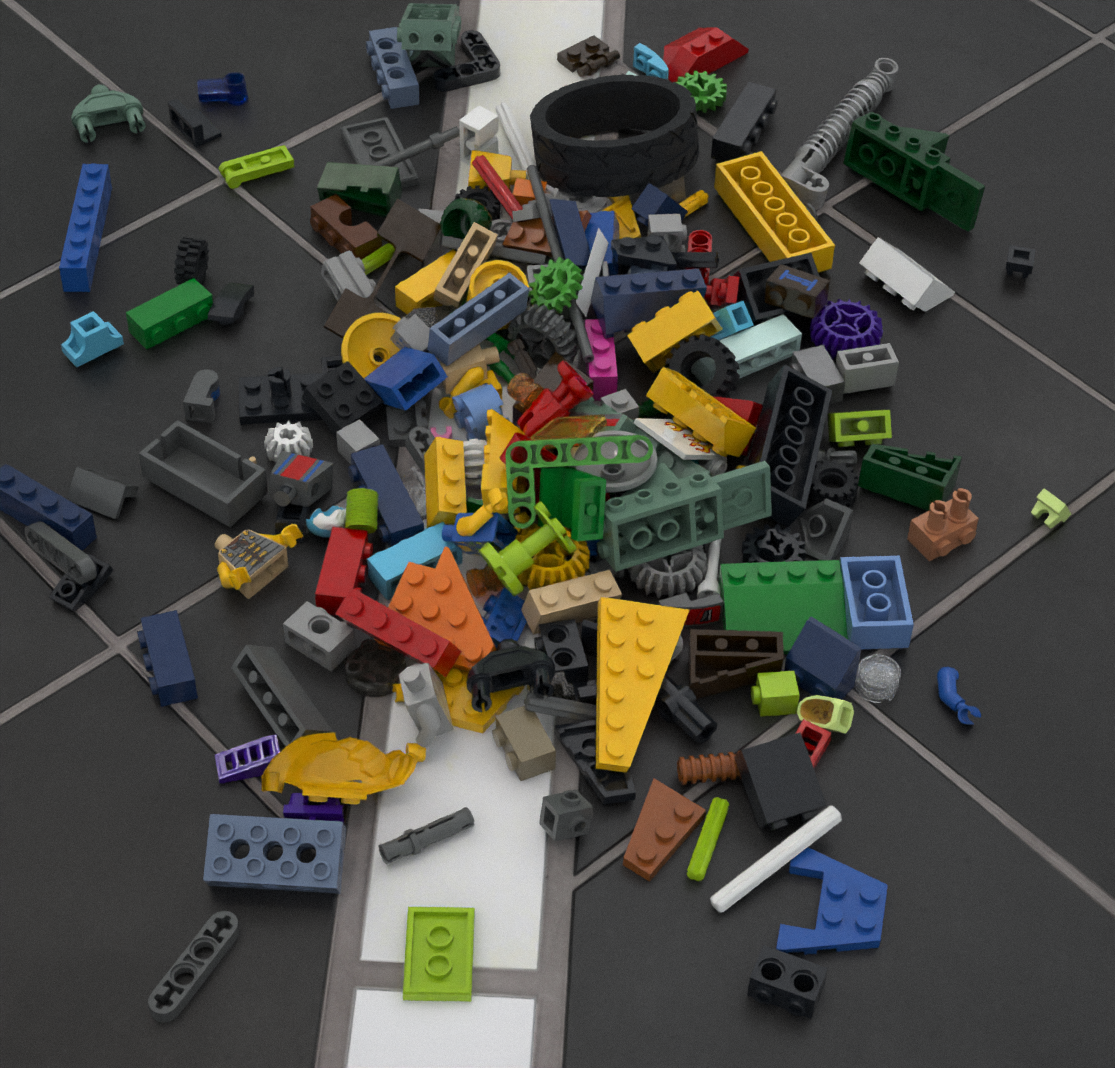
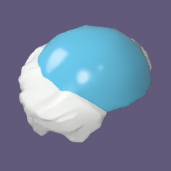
M332 506L326 512L321 511L320 508L316 509L310 519H306L308 530L319 537H330L332 527L345 528L346 508Z

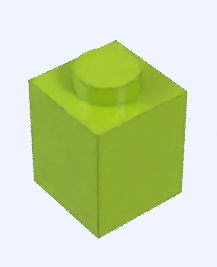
M795 672L758 673L756 686L751 687V699L753 705L758 704L760 717L797 714L800 695Z

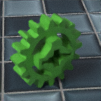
M694 71V75L685 73V78L678 77V82L676 83L686 87L692 93L691 97L694 96L696 112L702 110L706 113L708 108L715 111L716 106L722 107L723 101H726L727 84H723L722 78L716 79L715 73L709 76L707 71L703 73Z
M558 257L556 263L551 259L547 267L541 265V272L533 275L536 280L529 283V287L533 290L529 292L528 296L531 298L530 304H537L539 307L545 305L548 310L555 309L558 313H562L565 305L570 308V301L578 299L576 291L583 289L579 282L584 280V277L580 274L582 270L570 259L563 260L561 257Z

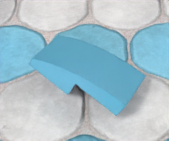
M641 43L637 44L634 47L633 67L646 73V76H655L668 80L669 69L665 62L647 46Z

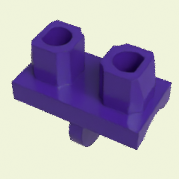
M292 793L289 804H284V818L338 821L344 824L343 805H340L339 798L328 797V801L321 802V805H309L307 795Z

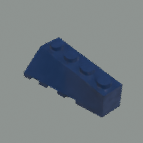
M699 269L600 276L595 278L590 301L603 335L607 339L614 337L615 332L623 330L625 333H628L640 322H649L655 318V314L660 309L667 306L671 308L679 303L678 300L681 296L690 291L693 293L699 291L704 298L707 286Z

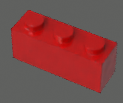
M332 527L315 592L316 607L325 609L329 615H336L337 610L351 588L362 593L360 584L365 583L367 579V565L365 563L367 558L371 557L373 553V543H368V531Z

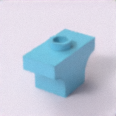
M744 301L729 305L713 313L723 329L711 337L720 341L723 338L754 326Z
M93 311L70 322L71 334L61 344L65 356L78 367L123 345L124 342L123 336L109 322H104Z

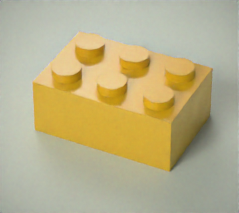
M690 291L679 298V303L671 308L667 306L660 309L655 314L654 319L647 323L645 321L640 322L631 329L632 333L627 335L643 362L653 373L667 365L666 359H671L673 356L670 351L673 347L678 349L680 347L678 342L681 340L687 342L690 336L700 338V335H706L710 338L723 329L699 291L694 293Z

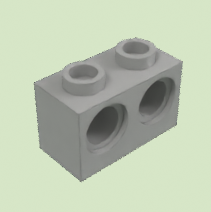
M680 214L649 215L647 236H663L671 252H685V245H682V241L687 240V227L682 225Z

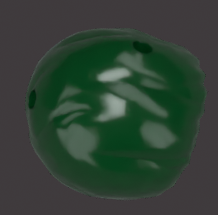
M460 198L452 201L444 210L441 216L440 229L443 236L464 239L474 222L490 230L492 227V216L482 203L473 199Z

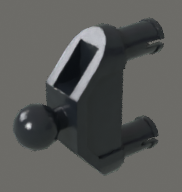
M513 639L502 640L497 646V651L490 652L477 662L467 675V689L472 694L471 703L473 709L482 712V703H484L485 711L489 710L492 706L490 693L533 684V693L536 697L544 699L543 690H546L547 698L550 697L554 692L552 678L555 675V664L544 652L520 646Z

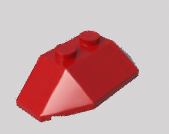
M717 27L698 28L665 45L663 61L669 69L668 80H671L670 82L673 83L678 82L679 76L685 78V73L694 75V71H698V73L707 71L708 75L747 54L749 49Z

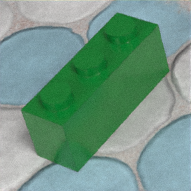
M192 278L127 311L126 318L129 333L144 348L149 349L206 320L213 304L212 294L195 278Z

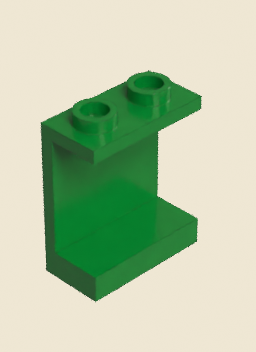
M569 466L542 467L539 502L541 501L551 513L549 519L557 518L562 526L571 529V539L575 541L603 539L606 479ZM538 517V526L542 527L544 524Z

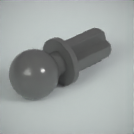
M819 448L816 463L822 464L823 460H828L829 463H832L833 460H838V464L845 462L847 467H852L857 464L856 451H835L834 448H828L826 453Z

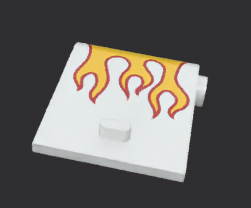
M635 419L634 424L683 460H699V465L709 470L713 476L725 472L727 457L714 452L711 449L713 446L708 442L704 443L692 435L693 431L679 426L672 419Z

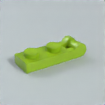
M282 145L225 161L219 166V172L225 178L228 187L234 189L239 187L242 182L294 168V159L286 146Z

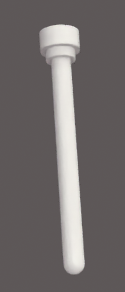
M721 539L709 543L705 580L698 586L697 599L718 593L721 596V586L717 581Z

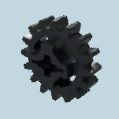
M764 524V530L754 527L753 534L747 533L745 541L742 542V562L805 561V541H799V533L791 535L790 527L781 530L780 524H776L774 528Z

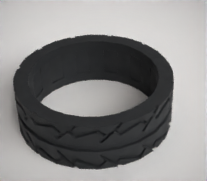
M611 75L597 77L596 79L591 78L553 91L543 97L530 114L534 155L539 177L554 189L558 188L559 191L588 197H618L633 195L634 193L639 194L644 191L648 183L656 188H660L672 183L673 180H678L695 166L700 154L694 96L691 97L692 93L686 87L676 82L672 83L670 82L671 80L645 75ZM617 129L651 131L642 135L616 140L595 141L579 139L590 134Z

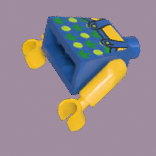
M494 488L487 495L490 504L487 506L482 505L475 513H458L455 524H445L443 526L442 539L445 542H453L466 554L481 556L478 550L485 543H490L499 553L515 540L516 535H522L523 529L513 527L499 513H493L494 511H503L508 507L506 493H501L499 488ZM526 512L515 516L519 522L524 523L530 520ZM533 525L529 526L527 529L532 530Z

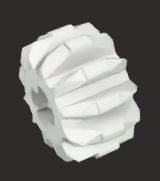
M288 420L287 424L282 425L277 422L275 428H268L264 446L269 460L277 462L282 451L309 457L313 448V439H311L308 427H302L300 422L291 424Z
M469 439V441H463L466 487L481 488L483 464H485L484 445H487L486 440Z

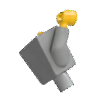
M417 663L405 668L399 674L400 684H393L392 692H396L395 702H405L406 708L419 730V734L416 737L417 743H407L405 752L406 754L411 752L417 755V762H424L426 748L431 745L435 736L454 729L442 681L429 663Z

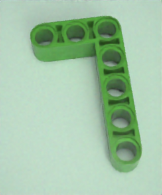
M644 435L524 440L512 443L506 450L510 522L515 527L524 529L531 526L536 519V512L533 509V506L536 505L534 468L640 463L651 457L653 453L652 442ZM636 440H643L648 445V451L642 457H636L631 452V445ZM608 441L614 442L618 446L617 455L610 459L605 458L601 454V446ZM576 443L586 445L588 448L587 457L582 460L573 458L571 455L572 446ZM548 444L555 446L558 450L557 459L551 462L544 460L541 456V449ZM516 446H522L528 452V458L523 463H517L512 459L511 452ZM518 476L527 478L530 484L528 491L524 493L517 492L513 488V480ZM520 506L527 507L531 511V519L524 523L519 522L514 515L515 509Z

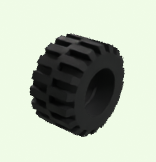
M700 335V338L690 336L689 341L681 340L678 342L680 345L678 349L672 348L670 351L673 354L672 358L666 359L669 369L677 371L689 379L692 365L701 358L710 357L715 362L716 372L713 379L707 385L700 388L715 397L730 398L729 392L731 390L735 392L737 388L734 385L735 380L739 381L740 375L737 373V370L740 369L739 364L735 361L736 357L733 352L713 337L709 338L706 335Z

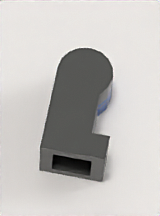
M204 369L194 375L183 401L185 420L213 424L216 416L214 400L220 396L219 379L215 371Z

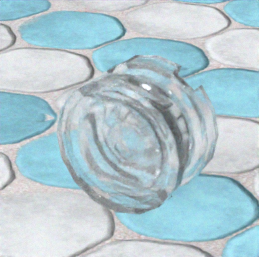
M880 654L870 655L861 660L856 676V690L858 694L865 700L873 703H881L885 699L890 701L898 692L901 678V669L898 663L891 657Z

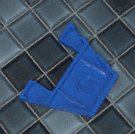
M809 847L791 859L790 874L823 880L815 930L780 924L776 950L787 954L804 952V955L817 954V950L836 948V951L839 952L879 948L888 885Z

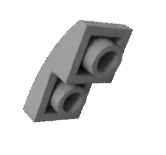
M545 193L549 210L550 199L565 200V197H554V193ZM536 200L528 201V204L522 205L523 210L512 212L513 222L541 218Z

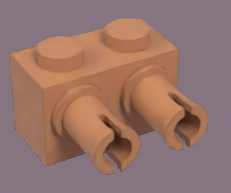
M959 488L953 492L951 500L947 502L935 500L934 503L930 504L929 511L911 520L907 540L928 561L939 556H945L952 549L962 544H968L974 539L979 518L969 510V504L972 499L970 491Z

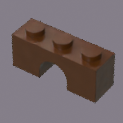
M337 194L310 206V224L313 230L319 232L327 240L328 244L334 246L341 254L350 250L355 258L359 257L362 260L382 247V238L376 235L378 231L367 221L352 226L351 207Z

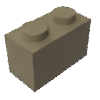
M525 706L496 715V729L492 730L494 741L498 748L503 747L507 766L510 771L515 770L520 781L556 768V749L535 712L527 711Z

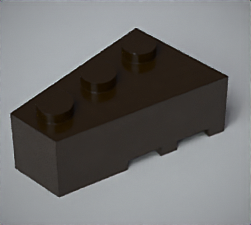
M690 629L688 643V687L693 691L696 699L754 684L757 681L758 673L781 672L784 660L783 632Z

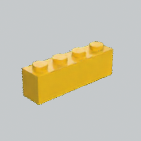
M662 367L646 394L648 398L654 401V408L664 414H668V412L674 416L672 420L683 428L689 427L694 430L692 435L704 443L709 441L713 444L711 449L723 457H727L728 454L740 457L757 429L682 374L666 367Z
M493 409L487 410L489 426H486L485 430L487 445H484L485 464H483L481 481V494L483 505L485 506L490 504L487 495L494 488H499L501 493L505 492L508 499L506 465L500 460V456L515 432L524 435L520 428ZM523 476L516 477L513 480V488L519 493L526 492L528 480ZM521 506L515 509V513H520ZM508 507L503 511H494L493 513L509 514Z

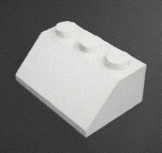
M879 237L859 262L867 269L864 272L867 276L876 282L879 279L885 283L883 288L894 296L898 293L904 297L901 302L913 311L917 307L926 312L949 299L955 293V291L900 249Z

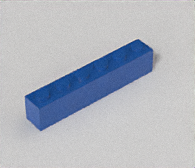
M82 164L59 266L63 292H90L112 191L108 164Z

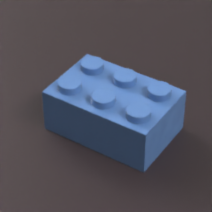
M900 555L840 557L848 640L861 649L909 648L914 624Z

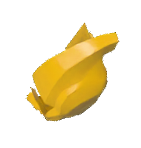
M335 732L306 735L288 744L271 760L262 775V791L282 793L284 783H288L302 789V795H307L309 801L327 802L328 797L341 798V803L360 804L361 799L366 800L368 794L405 784L406 780L414 772L418 756L411 752L404 754L401 750H393L388 754H384L371 742L352 737L337 741ZM352 780H361L362 783L351 782V781H352Z

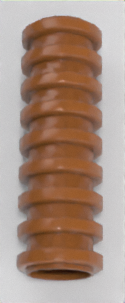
M728 752L727 755L723 753H718L717 756L708 754V757H704V755H698V758H694L692 755L688 759H685L683 756L679 757L677 760L679 782L682 785H686L687 781H691V784H696L697 780H700L701 783H706L707 779H710L711 782H716L717 778H720L721 781H726L727 777L735 780L736 776L742 779L734 758L737 754Z

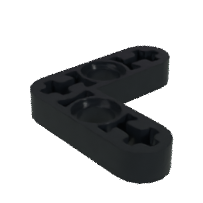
M468 30L462 33L461 48L470 62L435 71L433 81L436 90L442 92L452 91L492 81L500 77V61L480 32Z

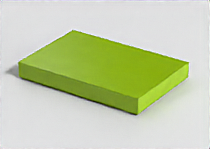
M408 907L403 1000L471 1002L475 908Z

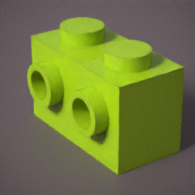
M890 410L827 413L829 441L837 442L838 447L855 446L854 441L865 440V445L882 444V439L892 438Z

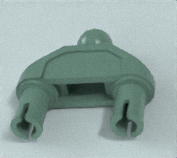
M103 84L94 86L91 89V95H88L75 107L71 116L73 126L78 129L80 139L85 143H88L86 136H89L90 142L95 140L96 132L93 127L128 121L129 128L133 133H137L136 126H138L139 132H142L146 127L142 118L143 107L141 102L132 95L115 90L109 91Z

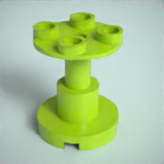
M541 501L533 506L534 511L544 524L540 529L521 543L515 539L499 553L488 542L478 550L488 566L493 569L498 579L513 596L524 591V587L517 576L533 565L532 557L551 542L556 540L568 554H572L577 550V547L567 535L562 536L566 533V530L558 519H549L551 513Z

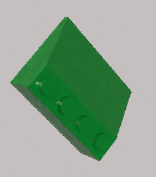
M839 560L720 564L718 583L721 586V598L724 602L722 612L724 630L783 632V652L788 654L806 621L812 616L848 639L844 585Z

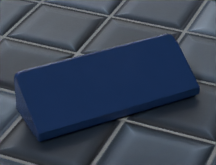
M550 199V211L564 259H570L583 272L586 270L591 253L576 201Z

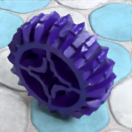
M850 298L847 302H843L841 299H838L836 303L828 301L827 305L810 322L811 342H814L815 347L824 345L828 354H831L832 359L837 357V351L880 345L883 336L882 318L877 316V311L870 310V305L862 306L861 301L854 303L851 302Z

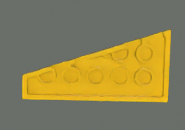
M600 597L597 618L596 769L627 773L689 613L688 609Z

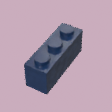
M177 610L142 617V630L137 631L140 648H147L148 652L143 654L146 672L152 671L154 676L148 678L152 696H159L161 707L197 699L195 677Z

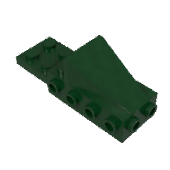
M872 111L852 122L843 162L844 165L920 211L929 208L967 232L975 227L985 185L949 165L951 158L945 155L949 139L948 134L900 127Z

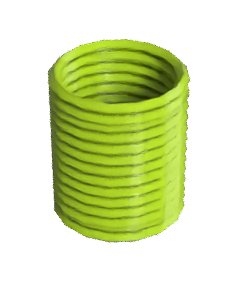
M357 488L347 492L345 528L366 530L368 534L377 530L379 494L376 491Z

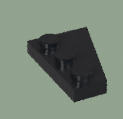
M596 720L554 726V734L604 805L635 800L636 791L630 769H628L627 773L596 769Z

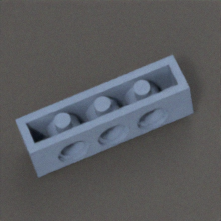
M397 27L369 31V41H366L367 54L371 56L373 70H376L378 85H381L383 99L388 100L391 109L419 105V84L406 50L401 49L402 42H397Z

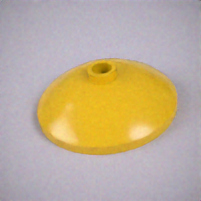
M371 313L357 319L348 328L342 340L341 357L343 364L349 361L357 372L365 378L395 355L400 349L390 338L395 332L393 329L394 325L401 318L388 313ZM374 356H380L382 362L375 361Z

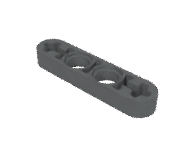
M38 521L25 527V535L29 545L77 583L84 584L97 577V571L92 559L45 523Z
M219 911L213 914L148 998L149 1010L153 1019L166 1023L173 1021L179 1016L239 936V923L235 914L229 911ZM228 924L230 925V930L225 929L224 927ZM218 926L224 928L220 933H218ZM203 947L211 948L214 951L213 955L207 959H199L195 956L196 952ZM182 973H190L194 976L193 981L186 985H180L175 982L177 976ZM170 999V1007L163 1006L161 1009H159V1002L165 1004Z

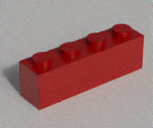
M353 588L349 590L336 612V615L349 625L420 664L429 663L436 673L445 678L462 652L449 640Z

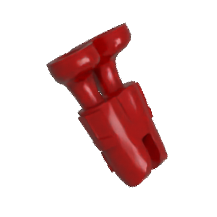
M564 360L557 366L558 373L562 379L557 389L553 392L551 389L545 388L517 420L518 426L527 437L532 439L535 436L545 438L552 429L569 417L572 408L581 402L589 400L594 395L593 391L586 385L585 380Z

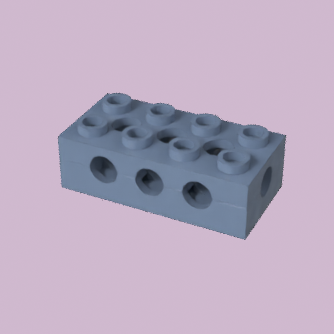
M210 814L203 881L209 886L341 894L346 827L343 822ZM243 845L250 846L249 854L245 858L236 859L235 854L239 847ZM273 848H283V854L278 860H268V854ZM308 849L316 850V857L313 861L309 863L301 862V856L304 851Z

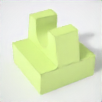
M1045 488L1038 494V501L1031 511L1036 519L1043 513H1049L1044 523L1050 529L1060 521L1064 523L1071 515L1067 505Z

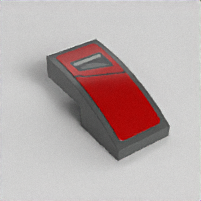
M687 593L658 601V605L689 610L683 627L701 626L722 621L724 602L719 593L694 601L690 600Z

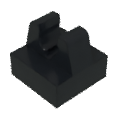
M1010 245L1005 267L1007 274L1012 276L1013 271L1023 273L1022 278H1027L1029 274H1032L1036 249Z

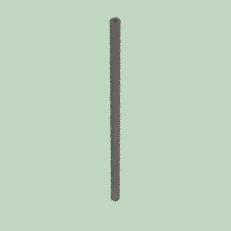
M529 165L527 173L552 257L556 263L558 257H561L563 260L565 259L537 167ZM572 299L570 301L571 307L568 310L583 360L586 363H590L594 360L593 351L580 308L576 304V299Z

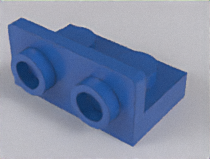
M503 588L497 596L491 594L482 609L486 611L482 618L496 648L504 639L518 641L527 623L521 610L525 600L517 595L513 596L506 588Z

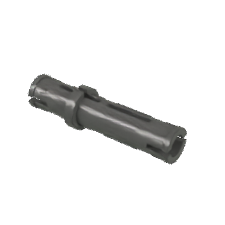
M464 807L415 830L410 828L404 831V834L398 838L380 844L378 846L380 848V855L385 864H390L411 853L416 855L421 852L422 848L473 827L475 825L473 823V815L467 807Z

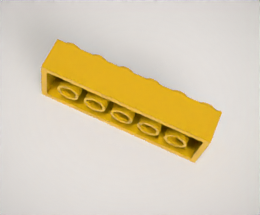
M762 151L716 164L715 190L769 262L811 252L818 273L832 269L835 244Z

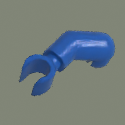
M948 666L942 667L937 673L941 701L954 712H958V719L961 723L974 725L967 716L968 710L973 716L980 718L981 712L974 706L966 705L965 700L957 693L956 680L959 679L958 671Z

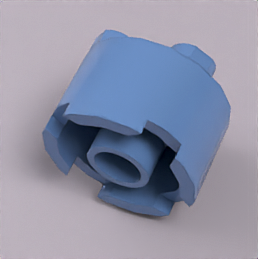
M485 383L452 397L453 404L457 410L454 413L456 424L460 429L465 428L467 441L469 439L486 440L487 442L485 435L486 426H489L487 410L493 409L503 416L500 406L504 404L492 384L488 385Z

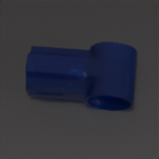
M232 72L219 79H200L197 83L200 102L227 100L231 105H242L249 98L245 75L240 72Z

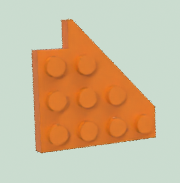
M444 547L436 568L408 561L388 608L453 643L462 651L453 668L469 672L477 662L497 649L450 548ZM376 639L373 640L379 647L396 651Z

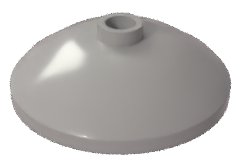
M612 430L594 433L587 437L621 436L637 434L626 431ZM636 440L631 445V452L636 457H642L648 451V445L643 440ZM608 441L601 446V454L605 458H614L618 453V446L614 442ZM576 443L571 449V455L576 460H582L587 457L588 448L583 443ZM653 447L651 457L640 463L569 467L606 479V493H619L640 486L654 474L657 467V453Z

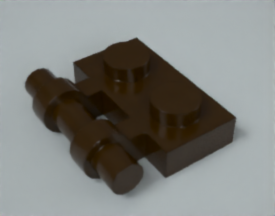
M595 35L557 53V61L571 72L577 70L580 77L585 75L591 76L603 66L609 67L620 58L617 50L609 52V46Z

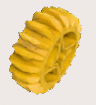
M534 523L532 530L524 528L522 535H516L515 539L521 543L541 527ZM564 527L566 533L562 536L567 535L571 539V529ZM571 539L577 550L572 554H568L554 540L533 556L534 564L518 575V580L522 585L527 584L529 590L585 576V572H588L590 559L587 542ZM570 555L571 559L567 562L565 558Z

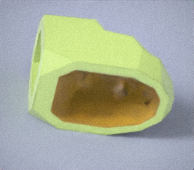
M815 695L806 697L799 702L797 714L800 720L804 719L828 731L846 734L851 727L854 710L852 703L848 701Z

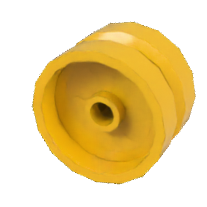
M493 260L485 262L476 268L470 278L466 302L509 272L529 288L526 275L519 267L508 261ZM510 322L504 325L499 330L507 329L510 325Z

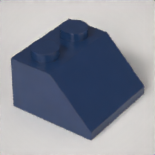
M811 616L806 621L786 656L784 671H794L797 685L812 696L820 695L842 700L855 686L861 648Z

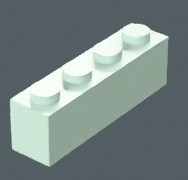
M782 314L737 334L723 338L720 342L735 355V361L739 364L740 368L737 370V373L742 378L791 357L794 351L800 350L802 333ZM710 357L697 360L691 367V372L704 386L713 379L716 372L715 362Z

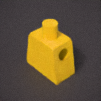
M472 150L468 187L471 186L472 189H475V185H480V189H483L484 186L488 187L472 165L475 157L481 155L487 158L509 190L511 185H515L516 178L526 179V170H512V158L510 156Z

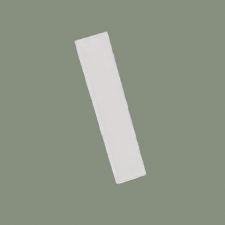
M599 228L583 276L584 280L581 283L583 289L579 290L578 299H576V304L585 316H587L591 303L595 278L599 277L609 244Z

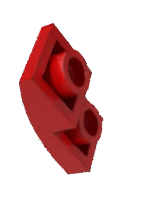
M740 277L713 278L710 281V285L706 284L707 289L704 300L707 301L710 309L724 308L736 303Z

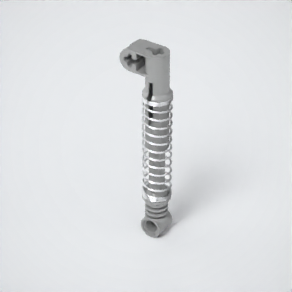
M879 58L876 60L873 70L865 79L858 81L849 90L848 94L822 121L821 125L813 131L807 141L798 148L795 159L780 174L803 204L809 203L815 210L823 207L829 182L818 173L826 167L848 141L852 122L862 117L860 116L861 113L864 116V113L874 111L880 104L882 95L892 90L899 69L898 64L894 60L889 58Z

